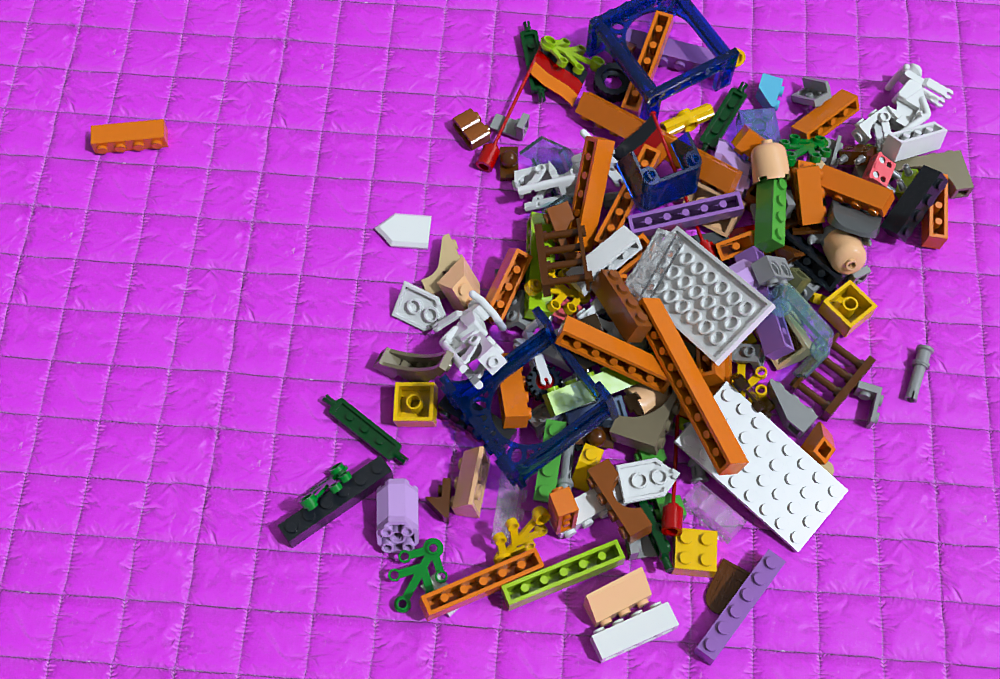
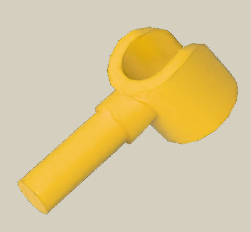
M814 293L809 301L820 305L821 301L829 296Z

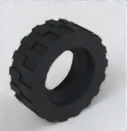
M616 62L601 65L594 75L593 89L596 95L612 103L622 101L631 81L632 73L623 64ZM610 76L618 77L622 84L616 89L608 88L604 83L605 79Z

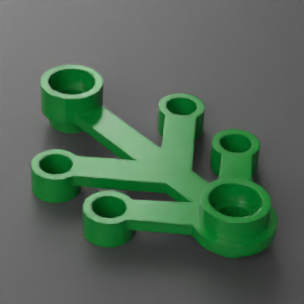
M790 134L789 140H779V143L786 150H796L794 152L786 151L789 167L795 166L797 158L806 153L810 157V162L820 163L821 157L829 158L832 151L827 147L829 142L820 135L811 139H800L799 135Z
M339 462L329 469L330 476L313 486L309 490L310 493L299 500L303 509L311 511L317 507L318 498L327 488H329L332 494L340 491L343 488L341 483H346L352 478L350 472L346 471L348 469L347 465Z
M430 538L425 541L422 548L412 551L402 550L399 553V561L404 564L413 558L424 557L420 564L400 570L391 569L388 573V577L392 582H397L400 578L414 574L403 596L397 597L394 602L397 612L407 613L410 610V599L421 579L425 587V594L434 591L428 571L431 560L436 570L435 580L441 584L447 581L448 575L444 571L440 559L444 549L440 540ZM431 545L437 546V550L435 552H431L429 550V547ZM403 553L409 555L407 560L401 559ZM397 572L399 574L398 578L392 579L391 573ZM439 573L445 574L444 580L441 581L437 578ZM401 600L406 601V607H399V602Z

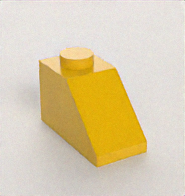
M585 443L572 476L573 488L583 492L590 490L586 482L587 469L601 462L604 453L603 449Z

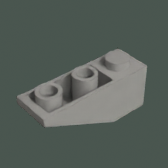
M771 378L766 386L767 393L776 406L775 409L783 426L800 439L815 423L818 416L812 408L806 407L801 403L796 395L790 394L780 382Z

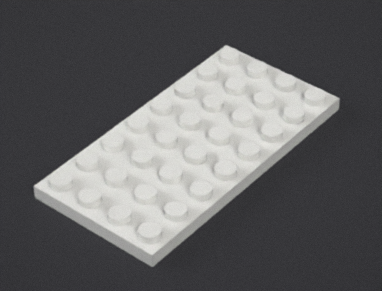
M676 226L628 275L625 281L642 298H660L675 327L717 366L776 308L771 301L679 226Z
M726 381L713 397L749 463L738 474L719 476L691 422L675 439L674 443L795 552H799L848 490L762 412L758 413L752 407V403Z

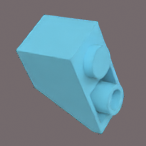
M763 73L755 97L766 114L772 117L773 111H777L780 100H777L778 96L782 97L785 87L782 86V78Z

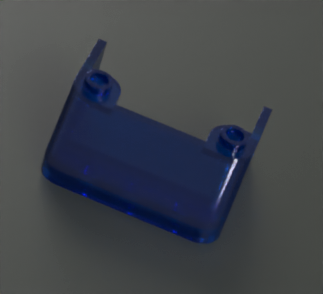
M689 131L671 143L682 168L678 172L660 178L654 168H641L634 151L616 163L633 202L639 211L647 212L690 196L697 191L702 159Z

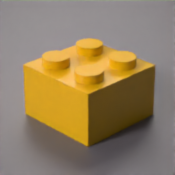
M848 280L822 302L818 312L846 338L873 315L877 305L857 285Z
M395 382L393 422L397 427H436L438 387L435 382Z
M682 528L681 535L673 536L672 566L674 569L671 571V574L713 578L717 572L718 531Z

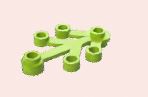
M546 35L540 40L542 49L551 52L558 59L556 64L559 67L565 68L569 61L574 66L573 72L581 75L585 69L578 61L590 65L589 68L594 72H597V69L605 64V61L599 56H593L592 59L584 57L587 49L580 44L569 47L571 42L566 38L556 40Z

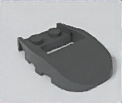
M834 199L828 208L826 216L830 225L842 231L871 239L876 238L879 234L882 220L881 216H872L866 210H857L848 203L843 202L840 204Z

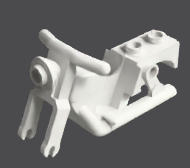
M914 63L904 64L885 86V90L890 91L898 80L903 84L902 88L892 98V103L897 105V109L884 106L879 111L877 109L873 110L868 115V119L864 120L862 118L854 125L856 128L852 131L851 135L859 144L865 145L872 138L871 130L875 135L877 151L881 152L888 134L893 133L891 129L897 132L924 124L931 117L927 101L937 108L943 107L942 104L945 103L944 99L949 100L952 98L953 91L931 78L923 79L921 77L922 69L919 65ZM924 87H926V88L932 90L933 92L937 93L938 95H940V96H942V97L937 96L936 94L930 92L929 90L925 89Z
M585 129L580 130V135L584 139L586 136H591ZM582 153L571 157L573 165L564 174L559 175L550 161L546 164L514 171L512 185L514 191H518L520 199H523L525 194L531 193V190L538 191L531 202L524 203L526 212L554 206L564 201H573ZM612 156L608 177L614 182L615 186H620L619 182L624 184L625 179L614 168V166L620 168V163ZM553 188L556 190V193L560 194L557 196L544 198L546 193H550L553 190Z
M471 290L469 296L472 300L468 304V309L465 311L456 310L436 322L432 326V330L438 332L457 319H460L456 326H453L440 339L439 345L444 351L449 350L454 353L453 363L477 389H481L483 383L480 378L483 376L485 368L493 376L507 363L506 359L501 355L504 353L502 348L490 335L486 338L488 332L483 321L491 316L500 331H505L507 327L489 302L476 291ZM478 359L480 364L473 372L468 364Z

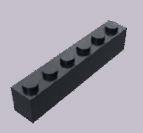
M380 455L352 474V478L349 481L341 483L343 488L340 491L332 494L329 490L321 495L317 501L318 506L313 510L307 511V509L302 508L280 523L278 527L290 546L294 548L375 492L379 486H384L385 481L394 479L392 470Z

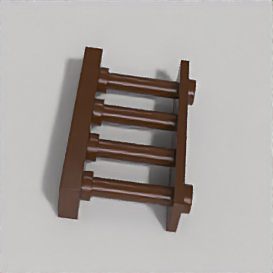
M576 218L577 228L553 232L543 231L542 223L534 224L543 297L551 296L550 288H554L556 285L584 281L586 291H590V283L593 282L592 271L587 269L583 237H586L585 225L581 226L580 218ZM578 236L579 243L555 247L545 246L544 242L552 239ZM581 251V258L558 262H551L546 259V257L554 254ZM583 266L584 274L556 278L548 274L552 270Z
M838 332L834 337L829 336L823 344L825 346L804 373L800 377L796 376L789 384L791 386L790 394H793L798 389L822 407L821 409L824 412L820 418L826 422L876 361L870 355L865 361L863 359L860 360L836 343L840 336ZM833 349L855 365V369H857L855 374H849L825 356L827 352ZM821 362L843 378L846 385L843 388L841 386L837 387L815 371L814 368ZM808 375L833 393L835 398L832 402L830 400L826 401L802 383Z

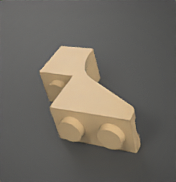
M449 233L442 237L438 268L432 275L421 280L422 289L438 296L440 300L446 298L437 282L463 257L462 254H458L457 242L455 239H451Z

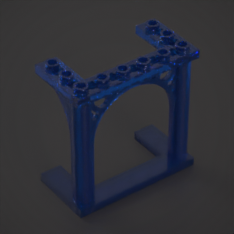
M631 0L589 20L586 54L590 58L605 50L613 57L643 97L640 118L645 121L650 117L651 111L657 113L656 118L658 120L662 100L714 74L712 87L715 91L731 84L739 51L736 48L729 49L691 0ZM656 10L685 20L715 56V58L657 87L631 54L626 43V33L629 26L637 18L656 12ZM620 24L624 28L618 30L614 29L612 26Z
M539 306L534 308L532 312L540 331L504 357L507 363L493 376L488 370H485L480 378L483 383L481 389H477L469 379L453 381L446 374L439 379L443 384L440 388L455 410L460 409L462 411L461 418L466 425L471 423L474 427L472 433L478 441L483 439L486 443L483 447L490 456L492 454L495 455L497 458L494 461L505 474L513 487L517 485L520 490L527 486L525 481L608 418L614 421L619 417L613 396L600 381L595 384L569 350L555 344L557 336L552 323ZM549 346H552L597 401V404L555 436L544 442L526 445L510 441L497 430L493 423L491 415L493 396L506 378ZM486 392H488V393H489L488 397H486V398L483 397L484 394H485ZM475 402H484L486 404V408L481 411L474 410L472 406ZM486 415L487 420L483 422L481 417L476 416ZM493 431L496 432V435H495V436H492V435H491V433H492ZM506 444L510 447L507 454L506 449L503 447ZM520 449L522 451L520 461L513 462L512 453L514 450ZM527 451H534V453L529 454L530 457L527 459Z

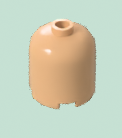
M772 139L762 140L760 145L753 148L751 152L753 184H757L760 182V179L766 176L767 179L783 178L786 181L791 179L787 152L782 144L773 142Z
M835 229L824 238L823 252L836 272L850 275L858 272L865 265L867 259L866 250L858 235Z
M638 383L624 389L626 395L623 396V399L630 413L634 412L636 416H643L659 409L668 400L673 388L670 384L663 394L644 384Z

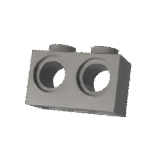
M765 255L750 264L759 285L777 287L779 289L787 286L788 282L794 279L785 258Z

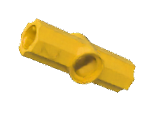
M706 103L692 110L685 108L675 117L661 122L660 128L672 135L682 131L691 132L698 124L714 117L713 107L711 104Z

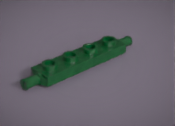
M525 21L523 22L524 31L520 32V40L526 70L528 71L540 46L537 30L531 29L530 21H527V23ZM529 75L528 80L531 94H537L540 103L545 102L544 93L549 92V90Z
M742 81L738 89H730L699 139V144L702 145L700 150L706 153L708 149L716 150L719 138L722 139L746 101L747 94L744 91L748 87L747 83L744 84Z
M328 394L325 395L326 397L322 401L330 406V416L388 462L396 458L403 465L406 464L409 458L400 452L402 445L343 398L335 401Z
M647 500L634 502L635 508L641 507L652 523V532L648 534V537L659 562H662L665 572H671L674 569L669 560L671 547L668 540L663 538L660 522H656L654 518L653 506L651 504L648 505Z

